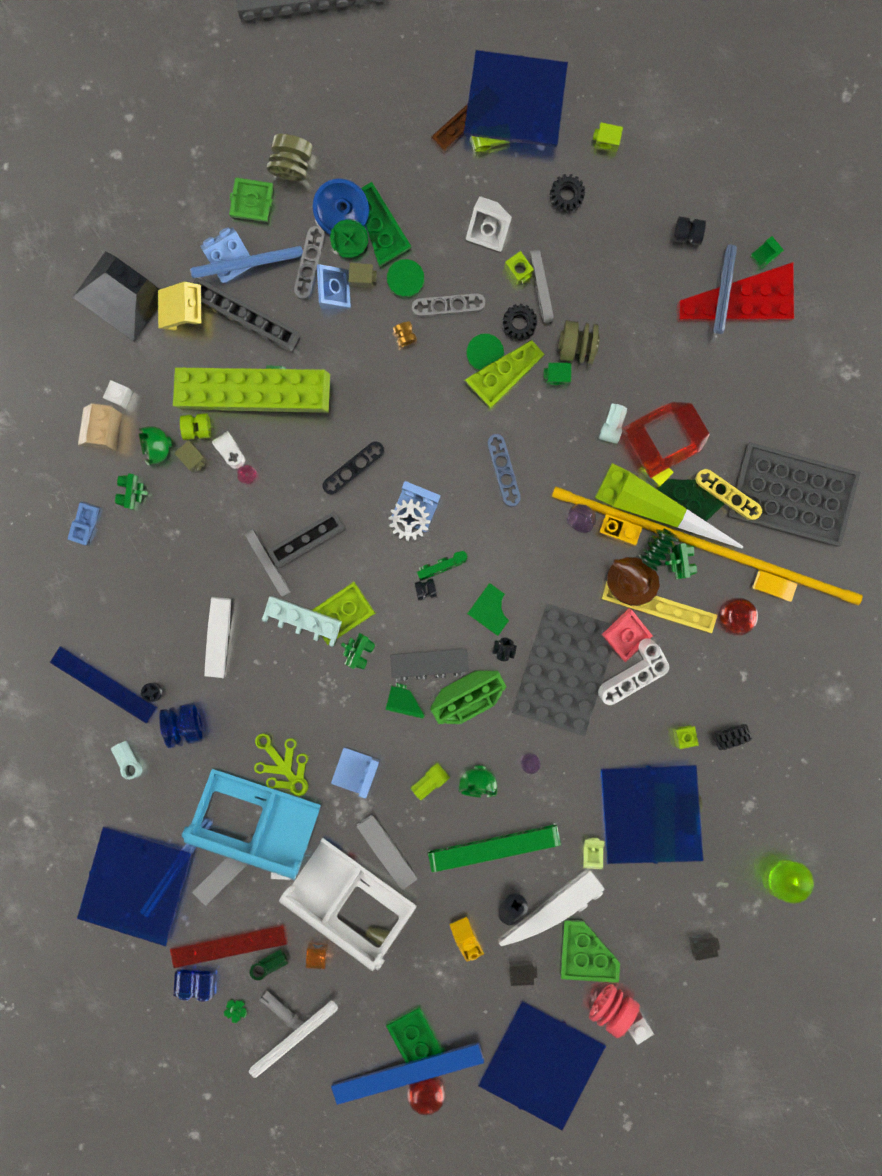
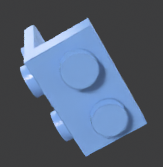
M233 227L224 228L219 232L220 235L204 240L203 245L200 246L210 264L250 256ZM251 267L217 275L221 282L225 283Z

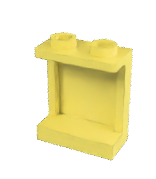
M181 282L158 290V328L174 331L181 324L191 323L197 325L201 323V285Z

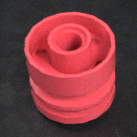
M609 984L594 1001L589 1013V1019L593 1022L597 1021L599 1026L606 1024V1031L615 1038H620L633 1024L640 1005L629 996L623 998V992L617 990L613 984Z

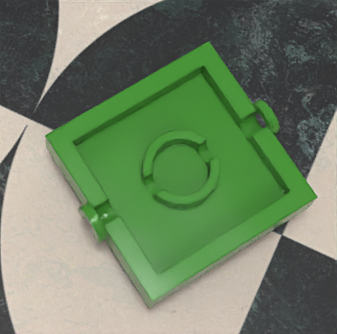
M235 177L233 193H230V217L268 223L270 207H272L273 183Z

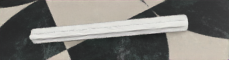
M334 1001L326 1004L255 1063L249 1070L250 1075L253 1078L258 1077L334 1014L338 1009L337 1004Z

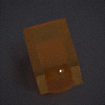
M308 944L305 968H326L328 944Z

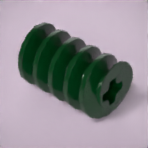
M665 528L663 530L656 529L659 536L652 535V539L655 542L647 543L650 549L643 548L646 555L639 554L642 562L655 571H658L657 567L662 565L660 560H666L665 554H670L671 550L669 547L674 548L675 543L673 541H679V538L674 533Z

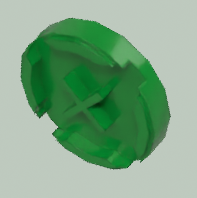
M344 219L332 228L330 242L334 251L340 256L354 258L364 252L368 245V235L360 222L354 219Z
M400 259L394 262L387 273V284L390 290L402 298H410L417 295L425 282L421 266L410 259Z
M491 334L475 336L467 347V360L478 371L504 356V347L501 341Z

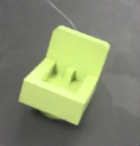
M598 838L585 840L583 845V868L603 869L604 841H600Z

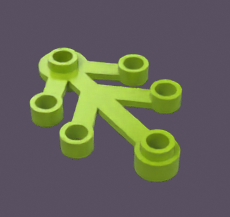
M266 733L259 734L255 739L256 746L260 749H265L277 766L258 762L254 766L255 772L258 774L265 772L285 775L289 781H279L275 777H270L266 781V786L271 789H290L291 793L295 796L304 795L308 790V782L304 779L305 764L308 762V756L305 753L297 756L298 768L295 776L291 767L293 751L297 745L296 740L289 738L285 741L286 751L285 759L283 760L271 745V737ZM262 737H265L267 739L266 744H262L260 742V739ZM288 741H293L294 746L292 748L288 747ZM300 756H304L306 758V761L304 763H301L299 761ZM257 765H263V771H259ZM269 780H274L275 786H270ZM296 783H301L302 789L298 790Z

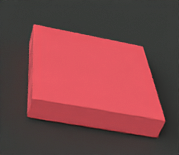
M630 608L601 634L624 662L628 661L639 650L640 641L653 637Z

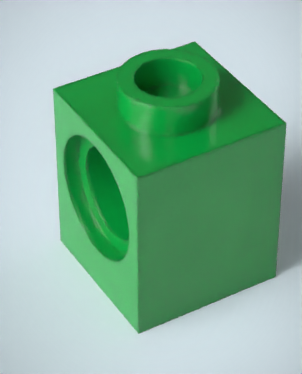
M549 362L543 372V379L547 380V385L569 386L571 384L572 363Z

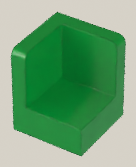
M771 236L751 254V257L761 269H764L784 249Z

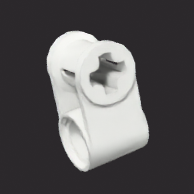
M228 431L212 441L228 465L234 469H239L244 465L245 458ZM234 455L237 457V462L233 461L232 457Z

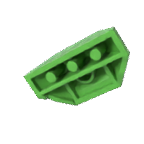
M475 670L441 689L430 710L438 724H462L495 706L502 692L506 689V685L498 671Z

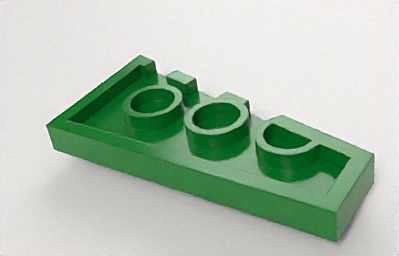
M370 182L361 189L365 193L369 204L366 227L378 266L381 267L412 247L376 187Z

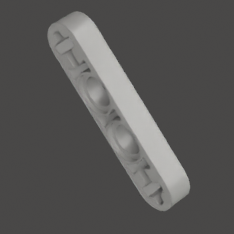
M313 226L307 232L294 292L300 300H307L312 295L317 265H319L325 241L324 231L319 226ZM316 231H318L321 237H317L316 245H314V238L312 234H315ZM310 249L317 251V256L313 259L307 257V252ZM311 268L313 274L310 277H305L302 275L303 269ZM303 281H305V287L308 292H304V294L301 295L300 291L298 290L303 288Z
M539 249L530 250V262L534 269L533 276L544 323L553 322V311L541 253Z
M478 293L419 298L412 303V313L420 318L477 313L484 309L485 298ZM476 298L479 302H482L479 304V307H476L475 304H469L470 309H466V299H469V303H473ZM455 300L463 302L464 305L461 309L458 310L453 307L452 304ZM440 301L444 304L445 307L442 311L434 309L433 306L436 302ZM428 302H431L432 312H428V308H424L421 313H419L418 309H415L418 307V304H422V307H428Z
M252 528L244 534L279 594L283 597L290 593L289 587L255 530Z

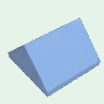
M317 265L318 295L321 310L350 308L349 271L337 267Z

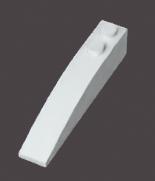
M587 868L498 939L499 944L504 946L532 937L559 924L577 911H583L588 906V902L592 899L597 900L602 896V891L605 890L591 870Z

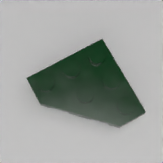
M667 479L657 488V490L704 521L710 519L724 505L722 501L701 488L696 483V480ZM702 480L703 483L706 482V481H708L709 483H711V485L709 486V488H711L712 485H713L715 482H717V480H714L713 482H711V481H709V480ZM718 484L716 492L723 495L726 488L723 484Z

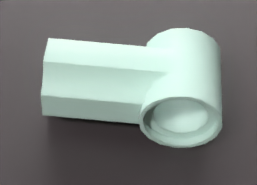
M611 404L599 439L618 444L623 429L621 427L627 411L626 407L619 404Z
M127 741L111 748L123 778L135 779L142 774V766L137 762ZM130 765L135 768L134 775L128 773Z

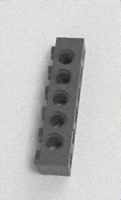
M195 278L193 283L201 285V305L289 352L293 351L300 338L298 331L205 281Z

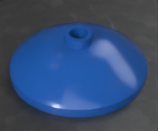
M336 178L325 182L317 190L313 199V213L318 225L326 233L330 234L332 228L344 219L357 220L364 226L369 215V204L365 193L357 184L347 179ZM342 203H346L347 209L342 207Z

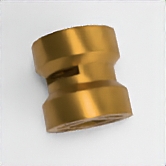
M410 321L393 327L394 333L399 337L397 341L400 347L417 341L416 335L412 333L413 327Z

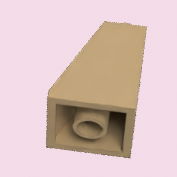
M90 404L84 407L78 445L117 451L122 413L106 405Z

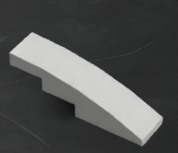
M211 598L204 676L224 678L225 662L230 632L231 599Z

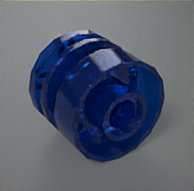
M194 702L180 705L179 714L175 707L169 708V711L167 709L160 710V731L168 749L175 748L176 745L178 747L183 746L184 738L188 744L203 741L202 719Z

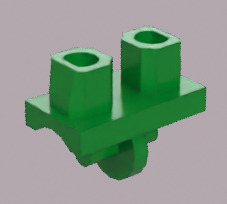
M128 473V476H118L117 486L126 487V493L116 494L115 504L134 510L135 502H141L142 496H148V492L143 491V483H138L137 485V475Z
M682 543L672 548V553L669 554L670 561H665V565H671L676 579L690 578L691 575L697 573L695 563L689 564L688 557L695 554L694 546Z
M358 633L356 640L350 638L348 644L342 642L341 646L345 648L343 656L347 657L345 665L352 669H355V667L364 669L367 659L360 657L362 651L365 650L371 653L375 644L361 633Z

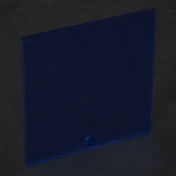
M476 50L464 135L557 147L568 62Z
M647 765L646 767L601 769L608 864H657L661 862L704 861L697 765L654 767Z
M104 826L92 867L89 871L77 919L167 946L178 903L181 901L180 896L192 853Z
M522 1000L478 1086L517 1106L519 1110H524L563 1131L606 1044Z

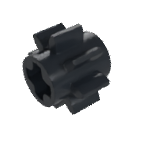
M501 638L500 641H495L492 653L496 654L498 660L508 661L509 658L514 659L517 645H514V642L509 638Z

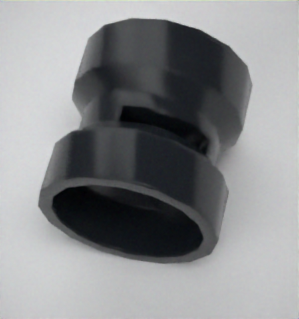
M433 578L423 583L421 581L414 582L418 601L424 600L425 597H437Z

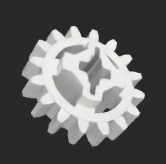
M410 499L409 504H406L405 500H402V506L395 504L397 510L391 509L394 516L389 517V520L393 521L389 525L390 528L395 527L393 534L400 533L399 539L406 536V541H409L410 537L417 540L416 535L418 534L423 537L422 531H428L425 524H430V521L426 520V517L430 516V514L424 513L426 507L420 508V502L418 501L416 504H413L412 499ZM407 508L406 513L398 515L401 510ZM414 509L421 513L422 518L414 514ZM408 515H411L415 522L407 525V522L401 519H407ZM397 523L404 525L405 532L399 529ZM416 525H421L416 532L412 533V529Z

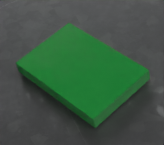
M420 1005L386 1023V1027L405 1063L444 1052Z

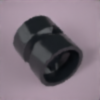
M679 216L675 227L674 241L685 243L688 240L690 244L701 246L705 234L706 220L694 219L691 221L688 217Z

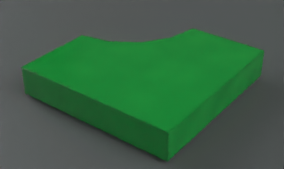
M489 583L467 614L498 636L509 622L502 611V599L505 594Z

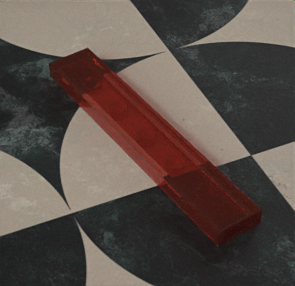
M284 924L173 947L170 949L173 968L287 945Z

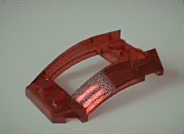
M671 402L622 428L623 433L650 478L701 452L710 436L693 404L684 402ZM674 413L691 444L663 459L647 433L645 426L668 414Z

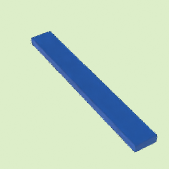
M479 1042L337 1082L332 1084L331 1088L338 1105L483 1064L484 1058Z

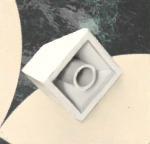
M479 196L465 240L501 252L512 217L498 202Z

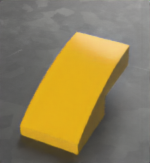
M761 570L758 571L753 585V589L788 602L792 601L797 584Z

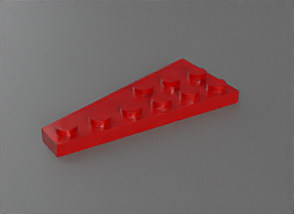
M794 262L731 284L726 321H778L794 319ZM720 287L680 300L678 302L679 321H715Z

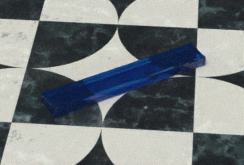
M62 646L58 648L49 662L146 724L158 708Z

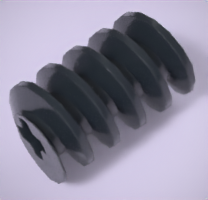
M520 894L509 895L499 907L498 917L500 921L506 925L517 924L527 912L528 904L526 899Z

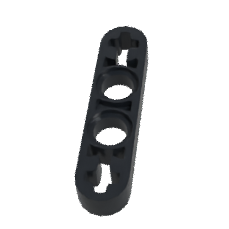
M377 441L367 445L324 480L323 490L328 495H335L382 458L385 452L383 445ZM373 446H375L376 448L381 447L379 449V455L375 453L372 456H370L373 459L370 462L369 458L364 453L367 451L369 455L373 451ZM359 457L366 459L367 463L363 468L356 466V460ZM344 469H349L352 472L348 480L341 477V472ZM336 475L338 476L339 480L344 483L340 486V483L338 482L334 486L336 488L334 491H332L331 489L327 490L328 482L334 483L335 481H337L334 478Z

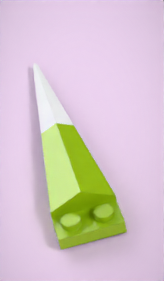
M611 463L595 498L613 507L738 548H743L741 544L630 471Z

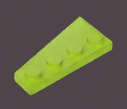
M530 340L464 379V381L491 408L545 354Z

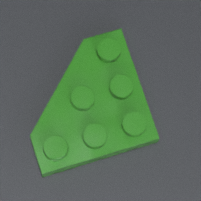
M565 919L563 926L561 979L619 983L620 962L583 920Z

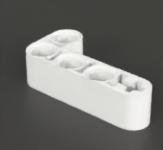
M645 638L639 643L638 648L644 660L602 683L598 690V696L605 704L613 705L668 672L669 664L661 648L652 639ZM649 646H653L650 652H646ZM658 662H661V665L658 668H655V665ZM645 671L644 675L638 678L639 673ZM628 681L625 687H621L622 683Z

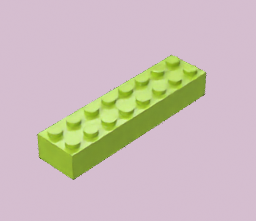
M175 368L173 406L181 410L328 413L330 374L326 370Z

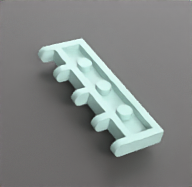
M269 596L262 618L263 622H267L269 617L278 619V627L283 628L285 622L297 626L295 633L299 635L302 629L315 633L313 637L315 641H318L320 635L330 638L329 646L332 647L335 645L342 623L340 620L274 596Z

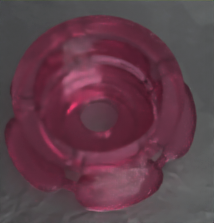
M250 465L240 467L237 471L238 480L242 483L250 484L256 477V471Z

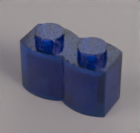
M177 969L174 975L173 996L178 997L179 1000H189L193 997L198 998V1001L201 1002L209 1001L215 995L216 972L210 970Z

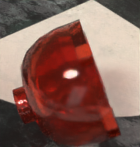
M744 598L727 600L718 613L721 627L732 635L750 633L758 622V611L755 605Z
M438 1077L409 1084L407 1090L408 1103L412 1110L424 1116L433 1115L438 1112L443 1106L446 1097L445 1086Z

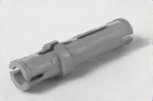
M268 990L260 997L259 1001L285 1021L288 1028L292 1027L296 1030L304 1024L297 1013L290 1011L270 994Z

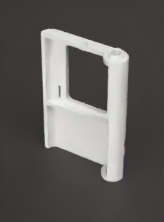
M322 838L319 846L294 883L287 888L279 900L281 904L371 971H374V969L379 970L385 960L382 958L417 907L324 838ZM355 887H360L399 916V920L380 947L373 945L337 917V914Z

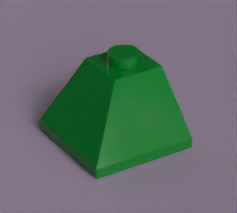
M396 683V686H391L385 710L423 719L425 712L412 691L407 689V685Z

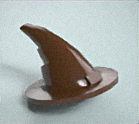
M626 557L620 560L614 559L613 565L607 574V586L611 594L620 602L630 606H641L649 603L657 595L660 587L657 572L637 557Z

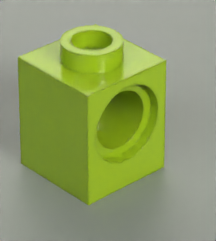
M601 122L599 129L595 128L593 140L596 141L595 148L617 152L623 127Z
M521 251L505 261L504 264L505 269L517 285L521 282L525 284L532 278L531 275L534 269ZM522 266L525 272L517 273L515 268Z
M686 725L672 728L677 748L683 749L699 746L695 726Z

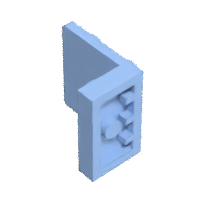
M404 481L397 504L402 506V500H405L406 504H409L410 499L413 500V504L419 501L420 508L426 507L424 513L430 514V516L426 517V520L431 522L441 495ZM407 508L401 510L398 515L406 513ZM414 509V514L422 518L421 513ZM408 515L407 519H401L406 521L407 525L415 522L411 515ZM416 525L414 528L419 529L421 525Z
M343 748L331 783L359 794V797L366 799L380 760L348 748Z

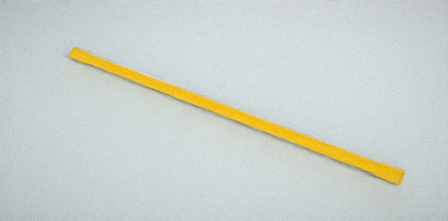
M556 486L554 488L553 498L619 518L657 533L656 529L663 530L665 528L674 533L680 542L833 595L858 606L862 601L863 595L841 589L573 494L571 491Z

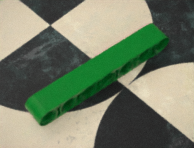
M549 825L435 849L427 852L431 872H439L557 847L561 845L557 825Z

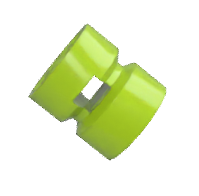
M197 414L196 417L181 415L180 432L182 439L193 440L196 436L199 439L211 438L209 414ZM196 423H198V428H199V430H197V431H196Z

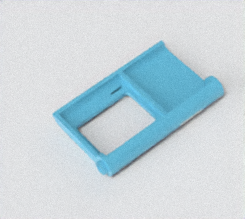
M212 769L193 821L189 827L186 826L184 828L182 838H184V843L295 880L321 805ZM214 792H220L262 807L263 810L250 843L202 828L201 824Z

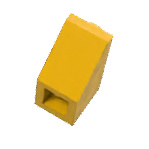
M606 514L599 533L633 547L637 544L642 527Z
M468 917L449 924L455 942L466 962L476 960L479 956L484 955Z

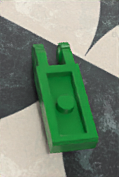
M465 551L455 552L453 558L448 559V557H444L437 561L438 564L433 566L427 564L420 567V571L417 572L419 580H426L456 568L463 563L465 564L468 554Z

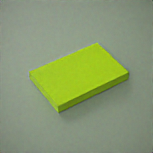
M352 582L312 609V611L342 621L337 639L375 614L355 582ZM322 636L326 644L329 645L331 639Z

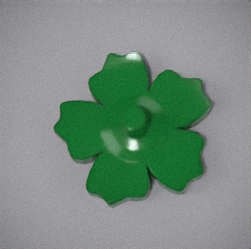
M231 999L227 1002L224 1016L228 1019L232 1017V1023H237L241 1020V1017L245 1018L247 1015L246 1008L243 1007L245 1002L242 1000L234 1002Z

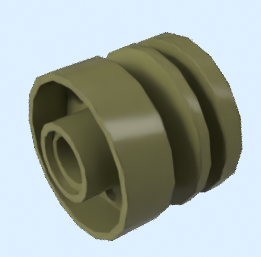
M274 135L271 145V151L274 154L269 156L270 162L267 164V171L286 180L304 181L309 167L306 161H309L311 158L312 144L294 135Z
M566 320L559 339L560 361L573 362L575 354H579L580 363L583 364L585 355H587V364L592 365L599 347V325L593 324L592 330L589 332V323H585L583 331H579L578 321Z

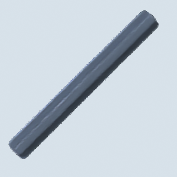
M727 245L713 330L716 334H723L725 329L737 251L735 245Z

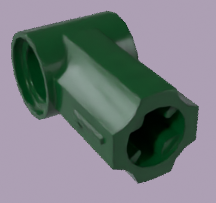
M280 948L266 957L254 961L249 973L252 979L260 981L265 976L289 964L284 951ZM254 967H263L264 973H255Z

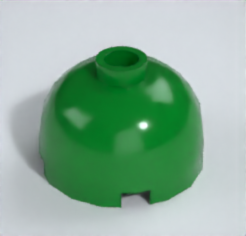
M155 426L139 428L142 432L139 433L142 454H147L148 459H145L146 464L153 465L164 461L169 454V448L172 447L170 436L166 437L165 432Z
M476 765L474 769H469L463 773L460 778L458 792H461L462 795L481 798V795L487 794V798L495 797L498 788L497 780L491 771L485 770V766Z

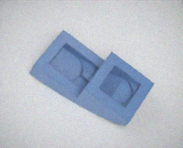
M83 501L79 503L76 518L71 524L68 540L87 545L100 507Z

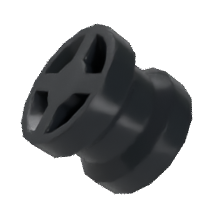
M158 683L145 684L141 689V697L146 702L157 701L163 694V689Z

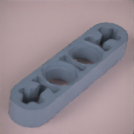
M494 434L488 439V449L503 501L507 506L514 507L521 499L505 440L501 435ZM494 438H496L497 441H501V443L499 444L500 451L504 449L505 453L501 452L496 455H493V452H497L496 447L494 445L491 446V443H493ZM499 456H503L507 460V464L503 467L496 464V459ZM503 475L511 476V484L504 485L501 482ZM515 487V489H511L512 495L517 496L514 500L515 503L507 501L506 498L509 497L508 490L504 492L503 489Z

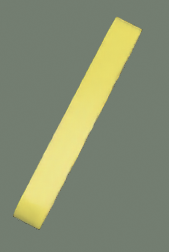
M708 469L697 473L696 483L748 520H755L761 516L762 508L757 502ZM708 474V480L713 482L716 479L717 482L709 488L711 483L708 481L703 483L701 475ZM718 484H723L726 488L723 495L716 492ZM734 495H738L742 499L739 506L734 505L731 501ZM747 501L748 504L746 506L749 508L755 507V512L757 514H753L750 516V511L747 508H744L743 511L740 508H742Z

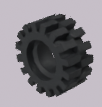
M573 174L559 176L551 187V203H554L555 208H560L559 211L561 212L563 210H566L565 212H569V210L575 211L576 208L580 207L585 196V186H583L582 180L579 181L577 176L573 178ZM571 187L575 192V196L570 200H565L560 195L561 189Z
M514 304L513 307L507 309L503 317L502 326L505 334L507 333L509 338L512 337L516 341L517 339H520V341H523L525 338L528 339L536 329L537 315L534 314V310L530 309L528 305ZM518 315L524 316L527 320L526 327L523 329L515 328L512 324L514 317Z
M747 724L732 726L714 734L719 750L731 749L752 740Z

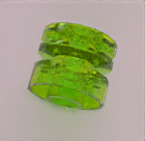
M787 859L775 860L769 864L764 874V884L768 892L775 898L785 902L800 903L807 899L813 890L814 881L810 870L803 864Z

